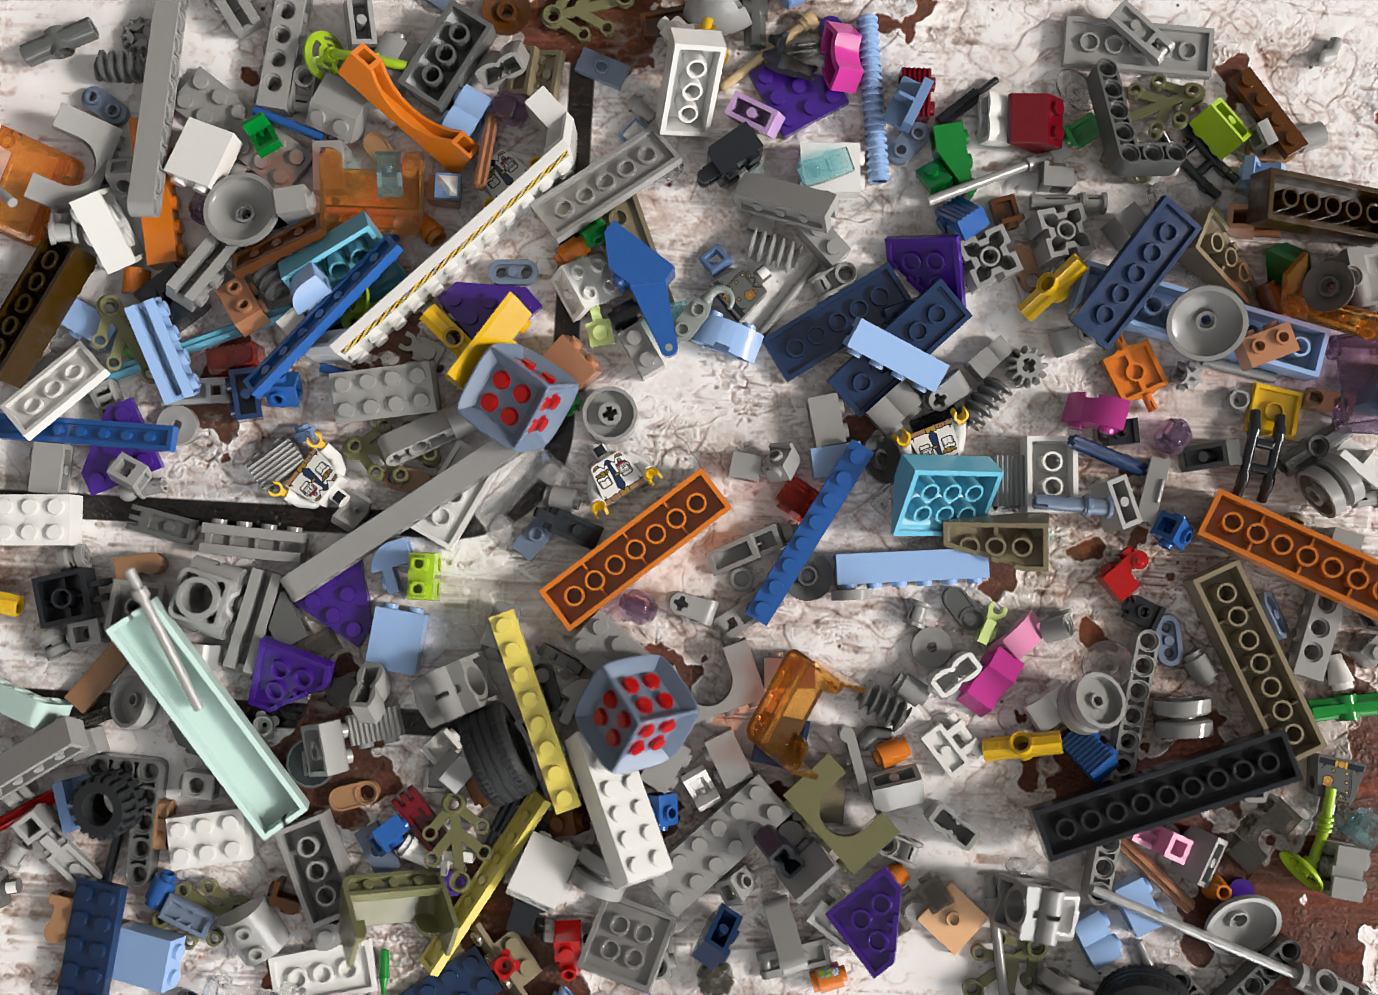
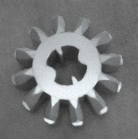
M1023 346L1021 351L1014 349L1012 351L1013 356L1006 358L1007 363L1010 365L1006 366L1004 371L1012 373L1007 377L1009 381L1014 378L1017 379L1015 382L1016 387L1021 386L1023 383L1025 389H1029L1032 384L1037 386L1041 383L1039 378L1047 376L1042 369L1047 368L1048 363H1041L1045 354L1037 356L1036 347L1032 348L1030 352L1027 346ZM1028 363L1030 368L1024 371L1022 367Z

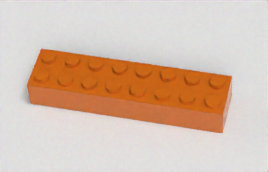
M701 467L539 590V593L570 632L725 515L732 507Z
M1221 488L1214 492L1193 537L1378 622V559Z

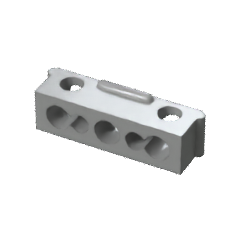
M1151 456L1148 459L1147 474L1144 476L1137 502L1143 521L1141 523H1145L1147 527L1154 525L1157 518L1171 462L1169 457L1163 459Z

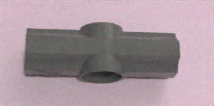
M742 0V5L746 8L752 24L744 30L745 49L759 51L766 48L768 0Z
M86 17L67 26L54 25L48 27L44 31L43 36L19 45V51L27 65L34 67L52 58H68L75 53L76 48L100 39V34L93 21Z
M1337 418L1280 455L1277 467L1287 477L1292 476L1316 459L1326 456L1330 450L1352 437V428L1348 422H1345L1342 418ZM1312 442L1317 446L1316 453L1311 449Z

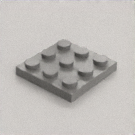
M621 898L620 902L602 899L576 966L584 971L650 995L678 919L673 915L625 898Z

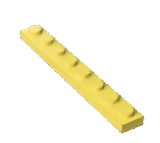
M514 609L489 617L488 619L556 815L580 807L582 803Z
M535 789L533 793L526 796L491 849V858L488 861H483L472 878L469 889L462 893L453 908L460 929L451 955L550 807L551 802L539 790ZM434 936L419 958V961L430 975L438 977L451 955L445 956L439 936Z

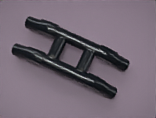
M1182 119L1176 120L1178 122H1184ZM1187 123L1184 129H1180L1187 141H1190L1184 146L1187 156L1197 149L1206 160L1195 168L1186 158L1180 167L1201 192L1216 201L1220 198L1222 192L1215 188L1203 175L1213 167V170L1219 176L1227 179L1233 185L1240 180V177L1223 160L1221 161L1218 156L1210 152L1209 146L1202 138L1194 134L1193 128ZM1165 129L1163 136L1159 138L1160 142H1174Z
M1252 409L1250 410L1247 439L1242 458L1243 464H1241L1240 471H1238L1232 494L1242 498L1250 480V472L1261 474L1264 476L1256 501L1265 504L1275 484L1276 470L1286 434L1285 415H1275L1271 441L1258 438L1261 431V411ZM1255 448L1270 450L1267 465L1252 463Z

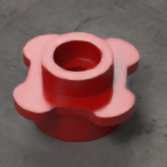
M502 949L500 955L489 963L490 969L495 970L501 981H507L509 976L514 971H518L521 966L520 961L515 960L511 956L509 949ZM507 963V967H503L502 964Z

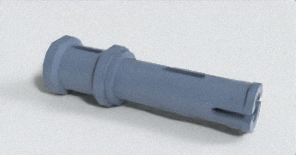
M1034 493L1033 497L1036 499H1032L1033 509L1078 512L1084 517L1097 515L1104 516L1105 519H1111L1114 512V499L1112 496L1097 498L1091 497L1090 494H1085L1082 497Z

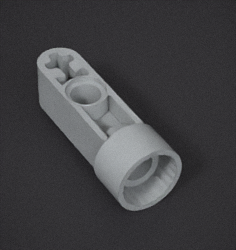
M457 401L437 412L383 434L377 443L386 464L397 466L456 439L458 440L470 435L477 430L456 411Z

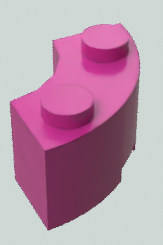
M826 21L820 46V52L824 53L825 67H821L823 78L830 90L855 93L864 73L859 59V46L862 35L850 24Z
M1071 392L1068 394L1061 422L1067 423L1068 428L1082 431V428H1093L1106 435H1113L1123 431L1131 404L1130 400L1099 394L1098 398L1086 397V392Z
M1000 646L993 652L988 650L980 660L982 665L980 673L972 680L962 682L958 689L961 692L956 700L979 717H983L993 710L1001 696L1015 683L1024 666L1022 661Z

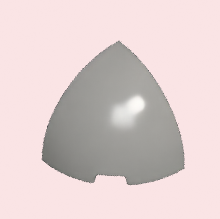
M687 0L683 10V17L690 24L696 23L697 26L701 25L704 17L712 18V24L716 25L715 31H721L722 35L736 33L752 24L746 8L739 0Z

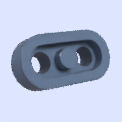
M90 86L82 93L81 100L83 105L107 123L121 127L130 119L129 108L102 88ZM97 95V98L91 101L92 96ZM117 108V112L111 115V111Z
M914 122L909 134L903 131L890 144L887 150L888 160L896 166L907 164L927 144L930 138L928 126L922 122ZM914 131H920L922 137H916ZM903 148L905 153L899 154L896 149Z
M498 259L493 261L488 268V276L495 285L530 286L537 281L539 276L535 263L527 259ZM500 270L506 271V275L502 278L497 276ZM525 270H529L531 272L530 276L527 278L522 276V273Z
M1270 591L1256 594L1277 640L1287 638L1289 636L1288 624L1274 595Z
M1163 615L1155 631L1160 638L1157 660L1163 665L1174 666L1179 664L1183 658L1181 625L1175 617ZM1164 623L1168 625L1166 632H1163L1161 628ZM1167 648L1171 651L1169 657L1164 655V651Z

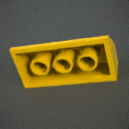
M509 292L447 372L445 378L463 391L479 359L491 345L496 343H517L513 340L517 333L524 334L532 324L528 320L532 313L513 293Z

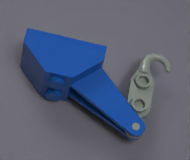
M615 220L605 230L607 258L611 274L610 278L613 280L612 284L622 292L628 290L633 294L664 357H674L678 352V344L689 341L708 318L713 299L717 294L723 293L728 296L729 303L727 308L729 310L734 306L735 296L733 291L725 285H715L708 289L705 294L692 300L673 323L667 287L675 278V266Z

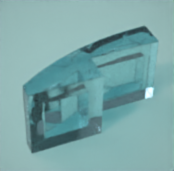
M847 146L824 152L819 157L800 161L796 164L802 185L808 187L831 181L855 170Z
M401 151L375 152L378 198L404 197Z

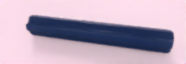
M1077 434L1068 437L1067 446L1073 450L1136 476H1145L1147 474L1148 465L1142 461Z

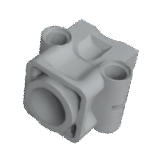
M1363 246L1349 247L1340 251L1338 256H1330L1324 259V261H1338L1347 265L1355 277L1354 294L1345 306L1337 310L1338 316L1350 315L1351 319L1378 315V246L1372 248ZM1335 283L1330 284V292L1335 290Z
M195 555L190 566L183 568L179 573L168 608L169 615L173 617L180 628L193 632L200 631L203 635L225 640L233 621L237 620L240 611L237 609L240 597L244 596L246 591L245 578L247 570L227 563L220 564L217 560ZM207 586L213 596L212 603L208 609L202 600L203 592Z
M484 650L435 669L411 682L417 708L430 728L451 721L503 697L498 684L490 674L489 662Z
M999 873L997 883L998 899L992 913V925L1009 932L1019 940L1036 941L1050 946L1057 945V941L1072 942L1079 918L1080 895L1077 890L1055 880L1038 879L1023 873Z

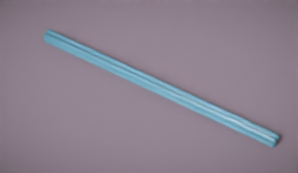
M287 304L270 310L266 314L271 323L261 329L277 324L276 321L289 311L293 305ZM233 323L182 341L180 344L182 349H185L190 355L243 335ZM135 358L122 362L121 368L116 372L109 371L110 375L103 381L107 379L116 381L140 373L141 368Z

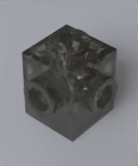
M726 961L724 964L719 962L713 970L701 964L696 973L698 987H700L699 990L704 995H723L724 993L728 995L735 982L732 980L733 970L731 965ZM718 978V984L713 982L712 979Z

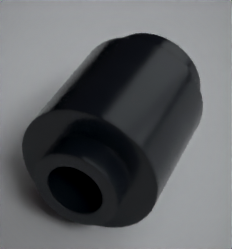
M633 298L612 308V311L607 314L616 332L620 329L625 330L633 324L644 320L641 310Z

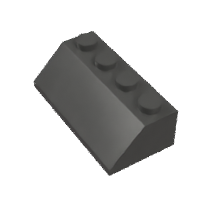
M450 0L397 83L424 106L442 116L447 109H451L454 104L453 98L459 88L463 89L477 69L480 59L488 52L497 38L494 25L456 1Z

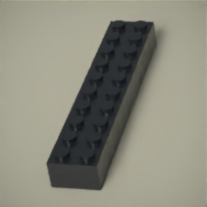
M1273 726L1027 808L1044 856L1049 862H1053L1304 779L1286 730Z

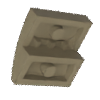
M525 46L530 54L527 68L521 75L508 79L506 94L528 99L544 86L558 101L566 54L562 50H539L536 46Z
M802 767L801 772L793 771V784L812 767ZM845 774L821 798L819 814L823 823L843 824ZM797 811L794 814L792 813V821L800 822L804 819Z

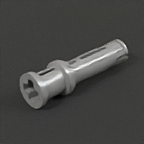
M1080 192L1077 195L1030 194L1029 210H1042L1053 207L1056 210H1060L1064 205L1082 202L1085 212H1099L1100 215H1105L1108 207L1107 192H1102L1100 195L1086 194V192Z

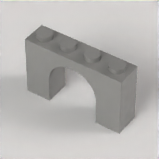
M62 102L51 128L86 145L94 159V171L88 181L76 186L62 185L33 172L23 198L49 209L57 204H69V202L106 188L107 183L102 181L105 176L107 160L112 159L115 150L120 152L125 141V137L121 136L123 129Z
M746 638L722 647L732 675L730 690L723 699L716 703L701 704L696 702L699 709L696 723L700 722L701 725L711 723L716 720L715 716L724 713L725 717L740 712L739 707L747 704L749 708L763 704L762 699L767 698ZM672 664V667L678 673L675 664Z

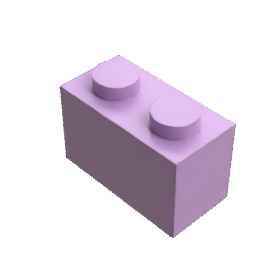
M736 90L724 113L731 120L739 124L746 121L753 131L772 140H775L785 120V117L778 110Z

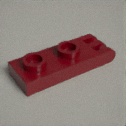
M410 785L407 789L412 798L403 791L399 796L404 804L402 805L396 797L391 800V803L430 852L449 830L443 825L438 830V838L435 841H425L422 831L434 821L437 815L417 789ZM433 829L427 830L426 837L432 838L435 835V831Z

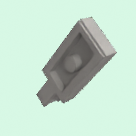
M51 830L40 836L39 842L46 848L43 850V853L47 856L46 860L75 888L78 876L87 875L99 879L103 877V871L65 836L62 835L58 838Z

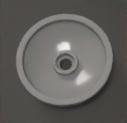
M236 173L221 179L209 191L204 202L203 216L210 233L222 243L238 247L252 245L265 238L272 231L279 217L276 214L274 188L264 178L252 173ZM251 213V216L248 219H245V216Z
M1218 285L1197 286L1181 294L1170 307L1166 320L1167 334L1171 344L1182 355L1197 361L1217 360L1232 353L1244 340L1248 329V313L1243 301L1233 291ZM1204 315L1211 317L1209 322H1202L1201 318Z
M1252 894L1239 895L1219 904L1209 915L1204 930L1258 952L1267 947L1276 938L1281 929L1282 916L1276 904L1264 896ZM1208 943L1210 948L1220 955L1240 957Z

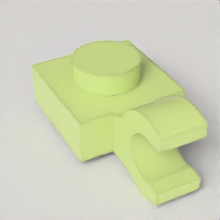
M599 305L591 308L590 313L593 322L585 323L591 349L615 344L610 319H602Z
M990 601L986 607L982 626L976 630L972 640L982 645H987L988 641L992 642L997 632V628H995L997 622L995 621L1004 618L1008 608L1002 607L1000 613L995 614L993 611L995 602Z

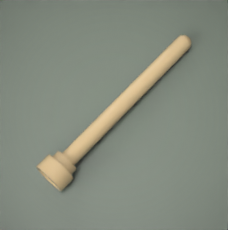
M810 9L800 14L797 24L787 31L789 36L786 44L803 31L805 33L807 31L811 32L819 26L818 19ZM772 44L768 45L719 84V89L725 92L764 62L765 59L762 58L763 51L773 49L775 46Z

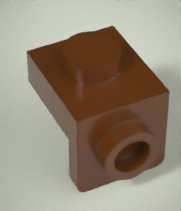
M1014 193L991 199L988 202L995 226L1003 223L1006 231H1012L1019 228V224L1025 219L1024 213H1019Z
M581 805L557 815L555 809L547 812L550 832L553 837L576 836L590 830V817L586 805Z
M282 875L270 884L267 896H270L268 905L279 908L281 913L287 915L298 914L303 910L299 898L295 894L283 891L287 876Z

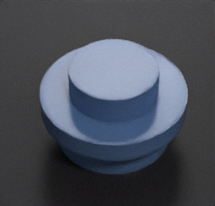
M309 423L294 428L296 433L292 434V437L296 438L298 443L307 441V437L309 439L316 437L313 432L317 428L316 426L310 427Z

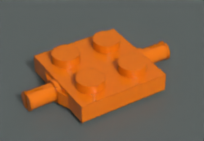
M1121 334L1115 342L1118 350L1113 355L1101 360L1100 363L1116 396L1130 401L1142 399L1149 413L1158 409L1152 394L1159 388L1168 385L1169 382L1148 339L1137 344L1127 345Z

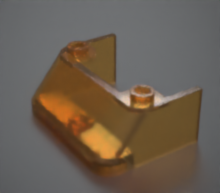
M1303 251L1283 274L1281 297L1283 312L1294 319L1370 341H1378V313L1347 304L1336 311L1321 312L1311 308L1306 303L1302 293V284L1307 274L1308 252Z
M792 649L785 654L747 725V736L750 741L790 774L817 780L819 775L803 763L808 753V743L800 735L802 728L823 691L836 695L844 687L864 694L866 689L840 670L803 651Z

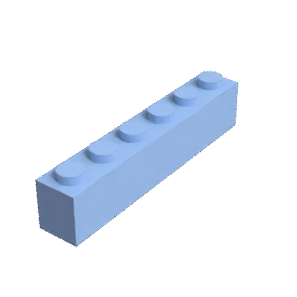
M955 549L833 555L835 585H841V590L857 589L856 584H866L867 588H882V583L891 582L892 587H907V582L917 581V586H931L932 580H942V585L957 584V579H967V584L982 583V578H990L989 558L977 554L971 555Z

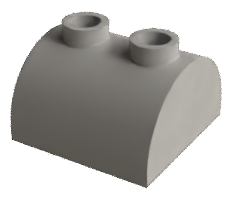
M340 719L300 726L309 777L331 776L350 770L349 764L353 763L354 758L352 750L345 747L344 738L349 736L346 723H341Z
M265 894L217 918V924L245 965H257L268 960L283 948L290 936L289 930L274 907L268 905L269 900Z

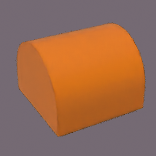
M124 267L121 292L133 295L135 291L151 280L152 271L140 267Z

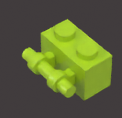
M1221 97L1216 99L1188 123L1193 128L1194 134L1202 138L1209 146L1210 152L1218 156L1221 161L1253 135Z

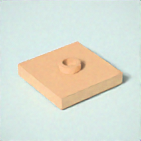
M949 881L916 919L955 956L989 917Z

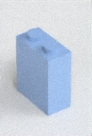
M384 602L383 606H375L365 662L382 663L386 671L414 676L419 674L430 614L423 613L424 608L409 606L408 610L398 609L399 604Z
M136 921L121 925L112 979L158 993H163L176 987L181 975L179 970L185 953L186 935Z

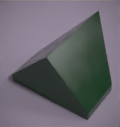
M1286 242L1265 249L1268 281L1275 279L1276 283L1281 285L1285 296L1290 298L1311 269L1310 252Z

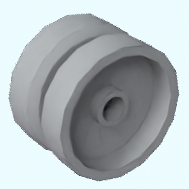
M615 386L602 387L593 391L586 399L582 408V419L587 431L597 441L606 445L620 444L628 440L635 433L639 423L638 409L633 397L625 390ZM610 412L616 414L613 416L614 420L609 421L608 418H606L607 414Z
M1328 453L1317 460L1315 465L1306 467L1298 472L1296 476L1299 489L1307 502L1318 513L1327 518L1336 517L1344 512L1347 506H1353L1366 495L1365 486L1356 470L1347 460L1335 453Z
M127 671L119 677L113 687L110 698V711L115 724L121 728H140L146 730H160L165 727L171 720V717L136 671Z
M1092 672L1065 683L1059 690L1056 700L1057 711L1062 722L1071 731L1079 735H1091L1118 725L1123 719L1126 710L1125 695L1120 685L1111 676L1102 672Z
M1180 695L1152 700L1153 714L1159 717H1170L1160 719L1154 723L1155 737L1191 739L1214 735L1213 721L1205 717H1196L1212 712L1210 697Z
M583 844L578 856L582 864L574 865L569 881L577 888L597 898L611 902H620L625 888L615 891L600 846Z
M1042 964L1037 977L1045 986L1034 985L1029 995H1095L1096 991L1074 975L1051 965Z

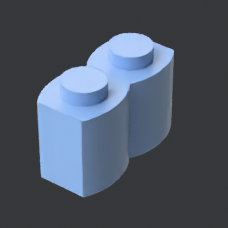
M466 84L463 89L459 88L453 98L455 103L450 110L447 109L443 113L441 123L442 126L462 130L474 140L485 121L486 114L491 112L494 102L490 97Z
M1092 906L1079 914L1074 937L1089 965L1097 971L1123 957L1120 948L1123 946L1117 935L1110 933L1108 925L1111 923L1104 911L1101 910L1099 912V910Z

